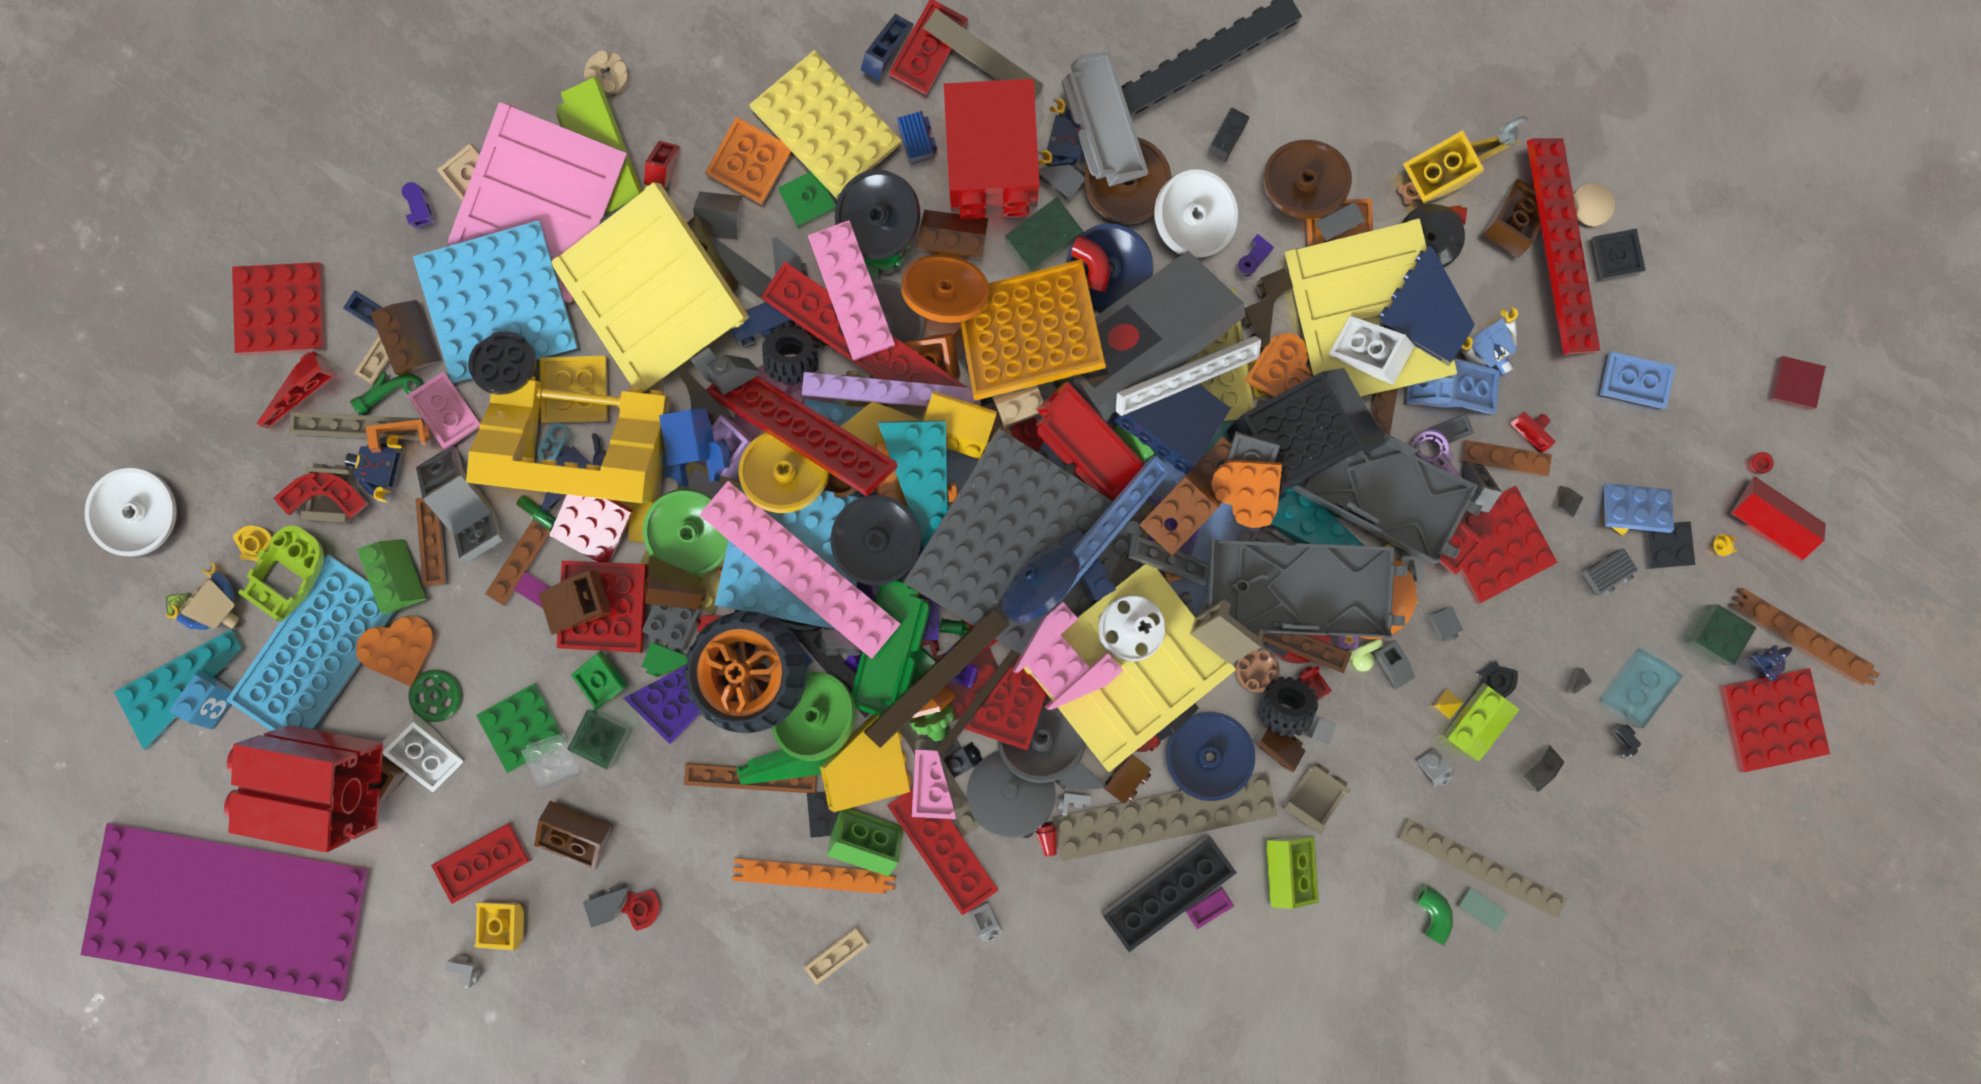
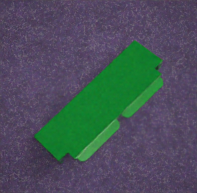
M896 580L879 586L875 603L901 625L872 659L862 651L851 693L855 708L872 715L880 716L910 687L916 665L914 659L915 652L920 649L930 612L929 600L920 598L921 593L903 583V581Z

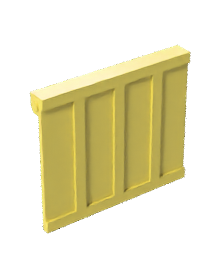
M653 182L647 186L637 197L563 254L551 261L553 268L631 386L643 389L642 393L650 389L731 328L744 324V321L750 318L660 183Z
M1420 219L1301 249L1295 248L1285 252L1287 268L1293 286L1292 289L1313 376L1322 371L1344 368L1359 395L1363 397L1457 375L1454 359L1450 366H1447L1415 346L1394 385L1376 379L1329 355L1349 316L1380 326L1382 319L1379 318L1382 310L1385 306L1388 308L1391 306L1393 293L1397 287L1401 289L1405 284L1403 278L1409 269L1414 270L1417 262H1415V259L1420 251H1426L1427 249Z
M1146 564L1141 565L1117 584L1115 591L1096 601L1078 615V620L1061 634L1066 642L1090 667L1104 653H1109L1101 644L1098 632L1100 616L1109 603L1123 596H1141L1153 602L1163 616L1165 634L1160 647L1155 653L1139 661H1124L1110 654L1124 671L1107 686L1058 707L1108 772L1236 670L1232 664L1227 663L1190 634L1195 617L1164 579L1159 569ZM1120 601L1117 606L1118 611L1125 614L1128 610L1127 603ZM1150 613V614L1148 615V617L1151 618V619L1154 621V623L1156 624V623H1157V617H1156V615L1153 614V613ZM1111 630L1108 631L1105 636L1106 641L1110 644L1114 643L1116 634ZM1138 643L1135 647L1136 653L1139 656L1145 653L1144 644ZM1025 666L1024 670L1036 679V677ZM1036 679V681L1040 684V686H1041V687L1043 688V690L1047 693V695L1051 698V700H1053L1054 698L1051 696V694H1050V693L1044 688V686Z

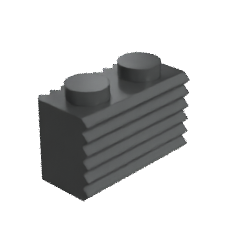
M1622 548L1615 550L1582 571V574L1595 594L1603 593V595H1607L1616 589L1614 585L1619 582L1624 584L1634 578L1633 574L1638 571V568H1636L1626 550Z

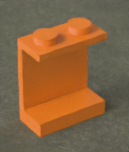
M422 419L366 426L369 449L372 453L382 452L381 434L412 430L419 431L422 446H427V440H431L429 427L427 424L424 425Z

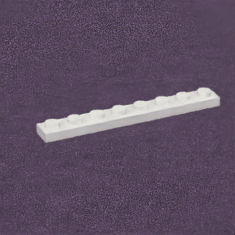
M1257 336L1251 337L1118 392L1116 412L1121 416L1258 359L1260 356L1261 339Z

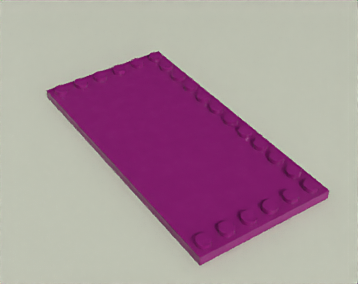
M106 823L80 955L342 1002L345 1000L370 868L123 824Z

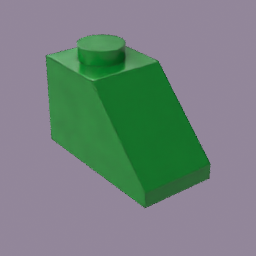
M651 642L641 667L647 669V674L658 677L659 674L665 675L686 666L687 654L679 651L676 652L664 645Z

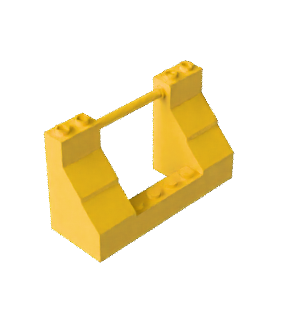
M532 376L531 380L518 391L504 395H490V403L469 450L466 482L634 503L655 502L661 495L662 457L665 452L659 415L669 413L671 396H664V391L651 390L650 394L642 393L643 389L629 387V392L621 391L619 397L544 389L542 382L535 381V376ZM543 397L614 405L620 408L619 418L611 436L610 445L602 462L601 470L599 465L586 464V468H580L578 463L564 462V466L556 465V460L542 459V463L535 462L540 402Z

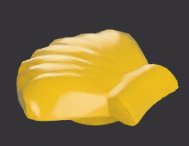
M244 526L233 535V539L241 551L240 559L255 562L259 559L257 555L261 549L265 550L271 544L270 539L272 538L269 531L259 526Z

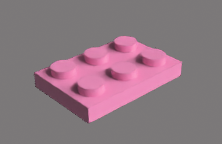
M444 371L406 395L444 450H447L480 427L479 420Z

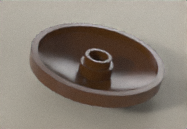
M1139 137L1137 138L1149 172L1146 176L1109 187L1106 177L1096 179V176L1090 173L1088 165L1086 166L1084 186L1089 202L1101 216L1115 223L1137 224L1155 215L1157 196L1164 184L1172 178L1170 166L1164 154L1154 144Z
M1297 140L1281 146L1270 156L1265 166L1263 183L1268 198L1279 210L1293 217L1315 219L1327 216L1343 205L1350 192L1352 173L1345 157L1334 147L1316 140Z

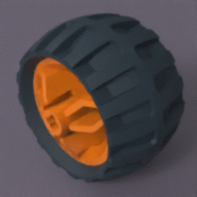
M741 611L726 614L715 619L699 632L686 655L688 660L687 667L684 669V680L687 681L689 689L687 693L691 702L696 705L698 712L706 720H709L719 728L731 732L755 733L779 724L797 707L807 684V659L799 639L784 623L764 613ZM737 645L740 646L742 660L735 649ZM767 657L771 665L769 669L762 663ZM724 676L731 682L727 686H725L723 681ZM750 682L759 697L756 700L753 699Z

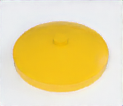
M768 433L758 436L746 447L741 456L738 469L740 483L746 496L758 507L776 513L794 512L813 503L825 489L829 477L828 471Z

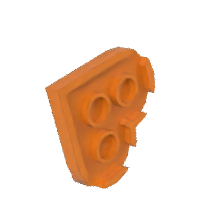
M1282 333L1274 336L1263 349L1244 381L1274 398L1313 377L1312 371L1305 366L1308 360L1305 342L1298 335L1292 333Z
M1249 460L1226 461L1213 472L1211 479L1212 490L1216 499L1225 504L1232 505L1233 514L1239 524L1250 528L1270 525L1278 508L1282 464L1280 462Z
M414 615L403 616L395 620L390 628L384 626L371 627L359 637L356 645V656L369 669L412 686L431 647L433 640L432 629L428 622Z

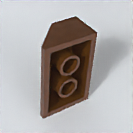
M924 209L917 246L918 253L943 254L983 262L989 218L965 220L960 218V214Z
M418 300L391 304L370 312L396 375L409 374L442 361Z
M550 800L538 820L534 846L596 870L609 839L612 825Z

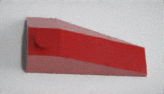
M313 351L304 354L300 358L301 361L295 365L257 421L260 427L267 429L337 375L321 354Z

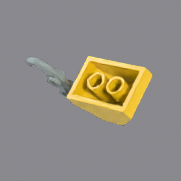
M1526 116L1516 118L1500 128L1498 136L1471 143L1462 130L1405 162L1403 165L1423 203L1445 197L1467 185L1484 171L1482 162L1519 142L1517 138L1519 132L1516 126L1527 121L1528 118ZM1502 144L1478 157L1476 155V152Z

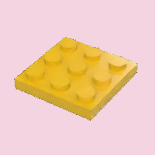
M607 356L540 357V382H542L544 389L608 396ZM544 397L541 399V423L608 422V405Z

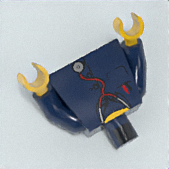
M1053 99L1057 103V108L1052 106L1049 110L1053 113L1058 112L1059 115L1055 116L1047 150L1038 152L1044 158V160H1038V165L1074 166L1080 162L1083 152L1078 137V132L1081 130L1080 125L1073 121L1070 109L1065 106V102L1062 99Z
M390 434L388 437L380 438L382 452L372 453L367 444V446L360 447L358 455L348 453L345 458L346 466L355 467L354 477L359 478V484L370 495L374 496L376 500L385 503L387 502L384 499L385 494L391 493L390 490L393 491L403 451L400 450L402 446L397 444L398 439L402 438L400 435Z

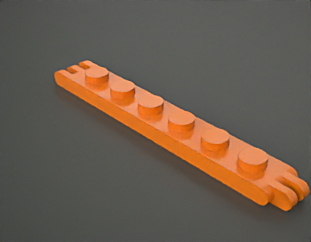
M734 858V863L742 864V867H733V872H740L741 876L733 875L732 881L886 894V890H895V885L887 884V881H896V876H885L863 868Z

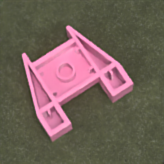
M1064 602L1058 603L1042 618L1013 669L1015 673H1018L1026 666L1054 699L1045 706L1048 710L1057 708L1107 686L1124 671L1109 653H1104L1088 667L1066 642L1061 634L1078 618Z

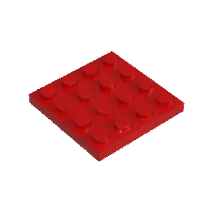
M321 263L232 267L234 350L236 354L325 350Z
M1517 486L1503 491L1488 513L1480 511L1479 515H1475L1465 511L1461 521L1485 541L1461 569L1478 603H1483L1558 563Z
M562 560L560 582L586 571H598L600 573L612 614L557 633L556 648L643 653L644 632H642V629L645 625L646 613L645 581L647 564Z
M1811 668L1781 673L1774 682L1769 681L1766 677L1722 686L1741 772L1745 773L1830 755Z

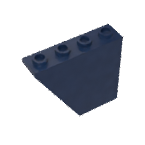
M1428 246L1426 251L1421 250L1416 257L1415 262H1417L1414 270L1409 269L1403 278L1405 284L1401 289L1397 287L1393 293L1391 306L1389 308L1385 306L1379 315V318L1382 319L1380 326L1406 335L1415 347L1450 366L1475 324L1434 249Z
M1196 384L1125 415H1119L1115 421L1120 424L1122 429L1129 431L1137 437L1142 444L1153 449L1159 457L1165 458L1173 464L1175 469L1186 474L1197 465L1231 408L1200 384Z

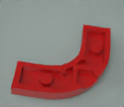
M309 473L298 477L273 498L287 515L293 514L307 500L320 495L328 496L334 500L349 518H354L369 504L351 483L329 473Z

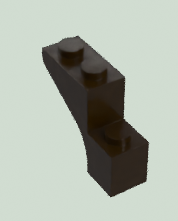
M694 216L687 224L732 292H735L738 289V281L714 249L712 243L713 226L698 216Z
M1285 268L1261 277L1256 288L1260 297H1264L1265 300L1245 308L1246 316L1242 319L1245 327H1249L1252 334L1249 335L1250 338L1257 336L1261 339L1260 351L1270 343L1273 307L1276 299L1290 292L1293 288Z

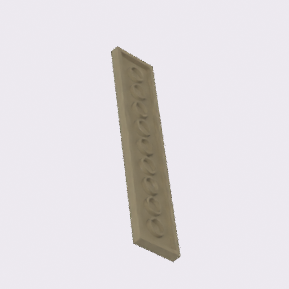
M1265 772L1251 775L1247 784L1238 793L1219 801L1199 800L1179 790L1140 798L1131 802L1126 801L1125 804L1121 802L1052 818L1054 826L1057 828V842L1061 861L1271 818L1277 816L1269 774Z

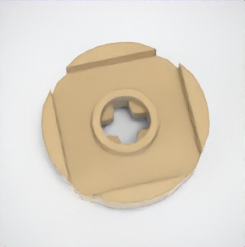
M598 51L587 61L584 69L586 81L593 77L599 78L605 96L620 93L626 87L629 80L628 69L624 60L613 52ZM610 69L611 77L606 76L603 79L602 71Z

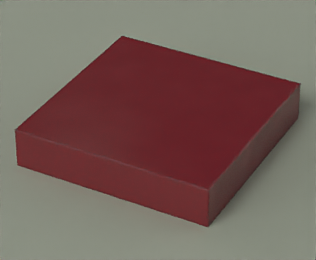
M1786 356L1780 357L1771 399L1816 409L1826 366Z

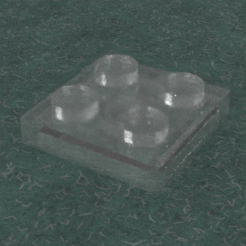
M564 733L530 744L521 749L537 789L580 774V769Z

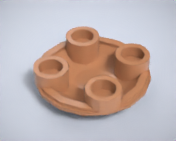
M1262 649L1250 652L1243 659L1238 660L1236 666V675L1240 684L1247 690L1258 693L1263 692L1266 685L1270 684L1273 679L1278 680L1280 673L1279 664L1274 655Z

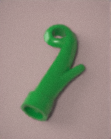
M383 372L377 382L367 392L352 399L350 403L358 415H362L369 411L371 406L401 385H403L406 394H409L423 385L422 380L414 374H405L384 382L387 374ZM410 382H414L416 384L415 389H409Z

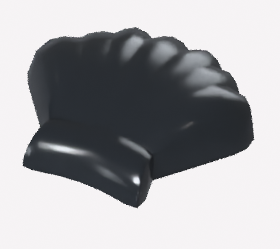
M1496 660L1489 667L1479 672L1483 682L1504 698L1509 696L1517 686L1518 672L1514 669L1499 666Z

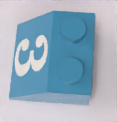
M198 669L169 712L188 723L212 729L230 703L226 700L233 689Z

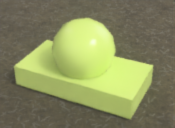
M1373 639L1358 645V649L1347 650L1352 653L1349 660L1353 659V665L1357 670L1365 672L1373 667L1375 660L1371 651L1384 647L1381 639Z

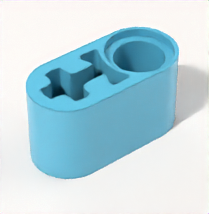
M560 423L552 424L548 428L538 449L539 459L541 461L542 459L556 460L557 464V461L561 458L560 454L567 448L572 438L571 430ZM563 429L564 436L557 440L555 438L556 431ZM551 441H552V442H554V443H556V444H559V446L557 447V446L552 445V444H550V443H551ZM547 451L554 453L553 457H549L546 454Z

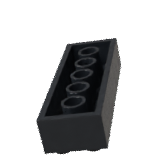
M1207 834L1101 913L1128 952H1131L1237 874V872L1211 836Z

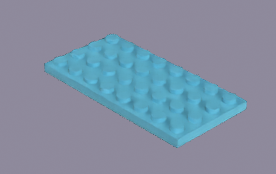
M327 554L320 574L307 598L283 622L279 623L226 701L270 731L286 725L315 730L361 664V661L356 656V645L359 637L371 627H386L397 611L383 615L378 609L369 581L332 555Z

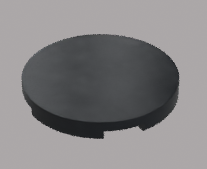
M507 331L496 332L474 346L469 356L468 368L472 379L482 390L496 395L510 394L518 391L531 380L536 369V355L530 343L521 335Z

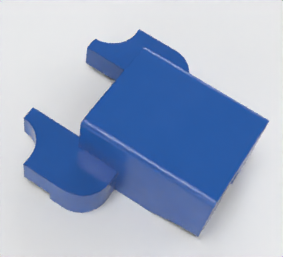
M707 408L689 409L659 415L665 448L662 457L665 478L674 479L678 487L689 486L685 464L706 460L710 482L719 481L721 472L725 468L730 467L728 456H731L729 446L725 442H714L713 429L708 417Z

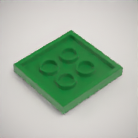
M533 683L476 715L507 773L567 741L537 683Z

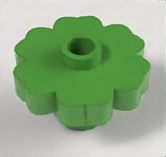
M948 704L939 712L911 718L910 724L917 734H928L933 741H940L948 735V722L954 720L955 712L953 707Z

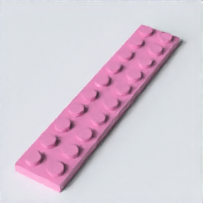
M729 481L725 483L699 514L700 517L871 659L901 625L763 509L755 505Z

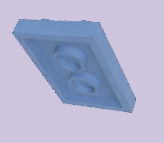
M1611 351L1608 354L1600 395L1666 409L1676 366Z
M1605 484L1604 510L1606 527L1671 533L1674 530L1671 489Z

